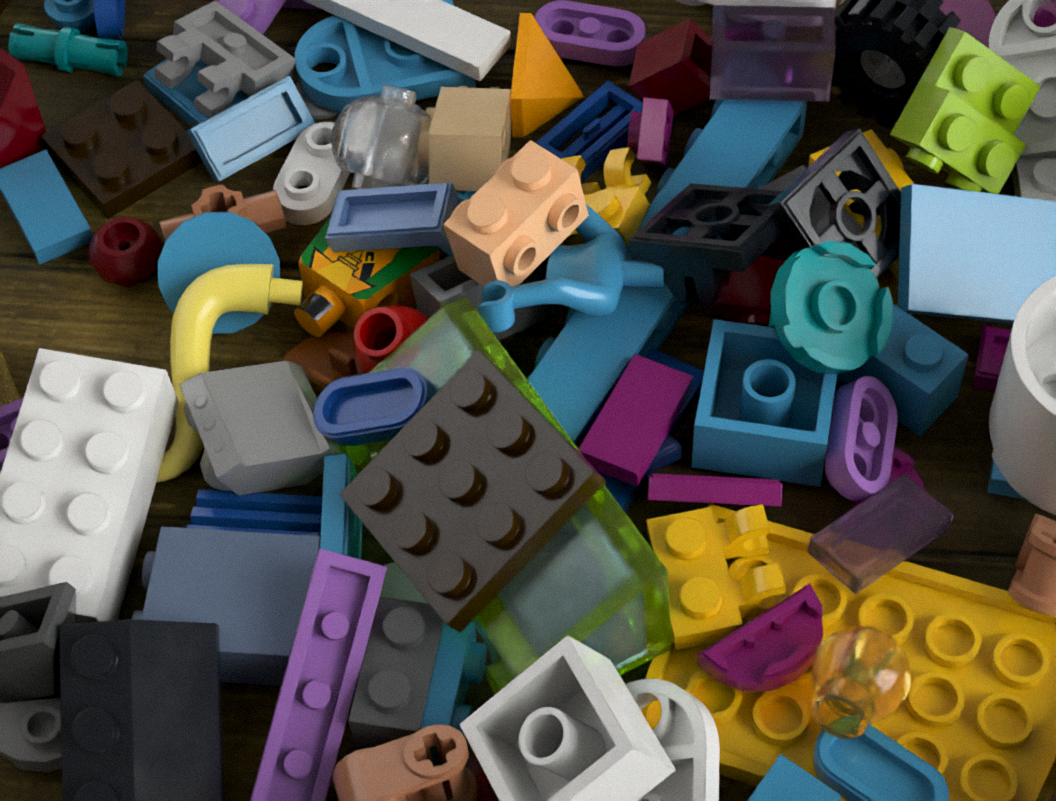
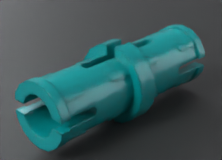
M17 23L13 26V30L16 33L11 32L9 36V53L12 57L18 60L38 61L57 65L58 71L73 73L75 68L120 77L124 73L122 67L127 65L128 47L125 41L82 35L79 29L64 27L58 31Z

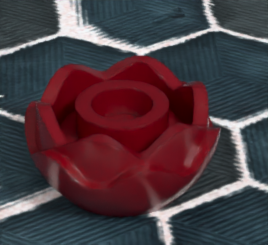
M133 217L116 218L102 225L93 235L88 249L89 263L104 281L116 283L124 287L133 286L140 280H144L156 273L158 270V259L164 244L158 232L145 221Z

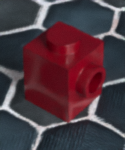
M688 18L638 44L628 87L642 101L644 97L668 100L674 110V117L719 95L727 52L692 19Z

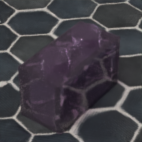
M713 5L710 43V99L829 102L836 53L834 7Z

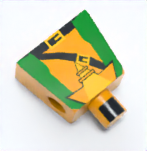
M330 217L300 257L298 264L301 280L303 281V291L308 298L294 310V314L299 324L308 333L315 337H321L338 320L355 329L359 318L368 310L376 307L401 305L413 308L416 302L410 274L440 261V251L438 246L333 252L325 239Z

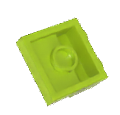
M949 27L890 135L910 148L905 157L911 162L935 174H938L940 169L947 172L949 175L945 184L949 187L959 190L999 194L1027 145L1014 136L1041 86L967 32Z

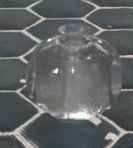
M383 84L380 95L355 99L338 115L331 136L332 152L341 170L355 173L352 188L368 189L401 185H422L429 179V168L418 165V139L421 133L429 132L432 117L421 109L420 106L415 105L416 92Z

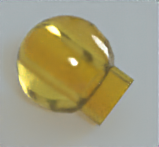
M865 625L845 627L826 638L816 651L811 674V681L816 694L811 708L814 720L824 731L835 737L853 739L861 736L868 724L879 722L889 717L904 702L910 688V664L901 645L883 630Z

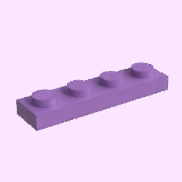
M319 549L250 801L326 800L387 571L386 566Z

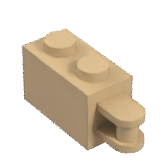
M460 85L459 87H441L436 107L426 108L425 131H420L418 139L419 167L429 168V184L452 182L456 191H478L494 175L499 165L508 159L511 145V89H500V87L469 88L468 86Z

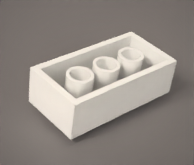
M39 348L0 473V597L68 582L76 589V624L118 620L179 402L165 369Z

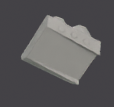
M286 360L204 372L179 384L186 400L184 410L188 424L199 432L205 447L200 462L204 480L213 488L221 491H233L238 496L306 485L324 472V456L342 454L339 446L322 435L314 424L313 411L317 398L301 365Z

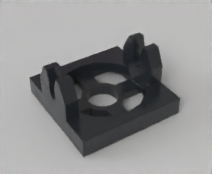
M859 128L845 132L768 205L785 231L767 248L771 255H792L797 251L825 241L856 242L860 250L869 255L876 264V266L869 268L876 278L899 257L901 191ZM835 171H842L839 176L835 173ZM817 187L820 188L830 203L828 213L829 225L819 234L812 227L810 219V206L813 193ZM848 199L853 200L848 206L853 213L864 216L863 228L857 235L850 233L842 222V207ZM877 216H880L881 218V232L879 238L874 232L877 222Z
M690 183L628 240L632 260L662 263L666 285L679 304H686L693 297L694 279L697 295L702 306L710 307L718 299L724 283L722 269L744 272L785 232L777 217L774 216L768 207L783 191ZM714 217H716V221H717V222H703L704 220H707V219H710V218H714ZM681 227L691 228L685 236L673 235ZM714 236H720V237L722 238V240L711 239V238L714 237Z

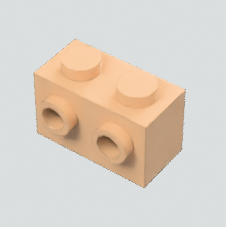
M532 140L513 157L503 161L494 175L470 199L462 201L454 209L450 218L443 224L458 269L482 286L494 280L504 281L511 287L520 285L589 216L578 169Z

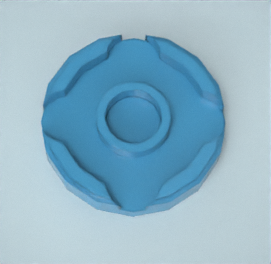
M205 212L184 221L166 239L158 259V287L168 309L174 313L178 300L197 277L225 265L273 264V277L280 278V259L270 237L253 221L231 212ZM227 312L217 319L212 334L237 332L255 324L264 314Z

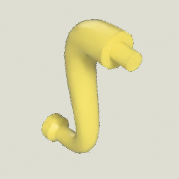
M235 264L212 269L197 277L186 288L177 302L172 317L170 334L172 386L179 401L175 413V438L169 450L164 453L156 482H165L177 478L189 470L199 458L204 448L199 432L188 424L184 410L186 400L179 384L200 373L209 372L211 339L217 319L227 312H250L268 315L270 302L300 305L303 281L274 278L273 264Z

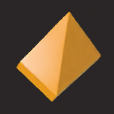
M520 13L510 95L512 137L524 138L585 97L532 13Z

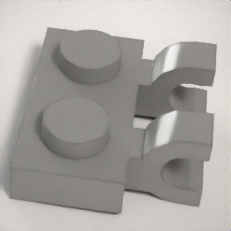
M215 0L174 21L173 35L166 36L157 41L156 50L168 58V60L155 68L154 77L171 89L188 77L196 62L203 61L208 67L198 71L197 81L208 88V90L195 98L194 107L208 118H211L224 111L231 104L236 92L242 90L248 96H251L287 76L293 77L296 59Z

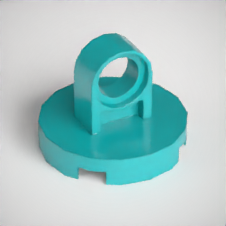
M825 241L793 253L778 269L771 289V312L768 327L776 329L780 342L795 361L814 372L840 374L861 367L871 356L878 355L885 348L893 326V300L889 288L880 289L876 276L869 269L876 266V264L869 255L850 243Z

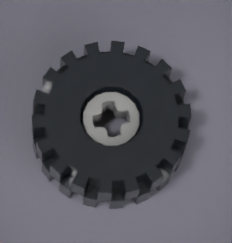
M843 0L819 30L821 34L815 41V49L821 50L816 57L818 68H828L829 71L823 78L829 87L837 85L841 89L837 97L845 105L850 101L854 102L859 106L856 114L867 118L871 113L877 116L878 124L889 128L893 121L897 122L949 27L956 28L961 20L954 11L945 15L939 9L944 3L942 0Z

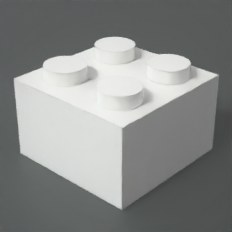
M568 635L459 724L499 801H638L676 771L611 660Z

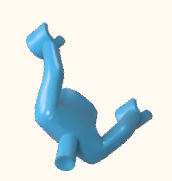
M586 204L589 216L575 229L586 243L573 246L559 245L549 255L545 280L512 287L500 280L487 283L482 289V303L478 306L479 323L487 332H502L513 326L515 322L514 309L542 304L564 305L592 317L606 316L616 309L623 286L664 288L665 276L663 265L658 262L627 261V246L623 237Z

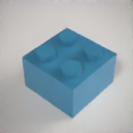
M714 319L694 424L691 468L764 479H776L784 482L820 487L837 374L814 372L795 361L780 342L776 329L773 327Z

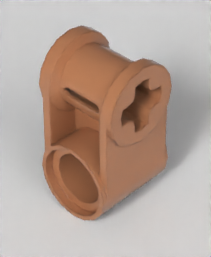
M1036 513L1014 568L1017 571L1011 581L1008 593L1023 606L1056 616V521Z
M448 725L426 726L411 735L373 748L356 750L338 762L332 773L333 784L339 801H477L479 796L476 777L465 766L469 757L466 738L461 731ZM431 746H435L437 749L440 765L434 766L430 753ZM449 780L453 794L451 800L446 799L442 782Z

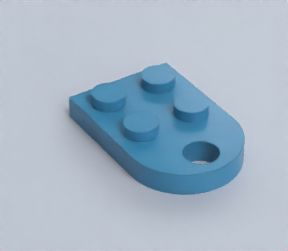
M442 0L454 6L453 0ZM335 15L309 28L299 40L295 50L297 78L302 91L314 103L334 111L360 112L439 96L441 87H459L460 85L476 88L475 79ZM320 63L338 65L335 69L328 72L312 70L314 66Z

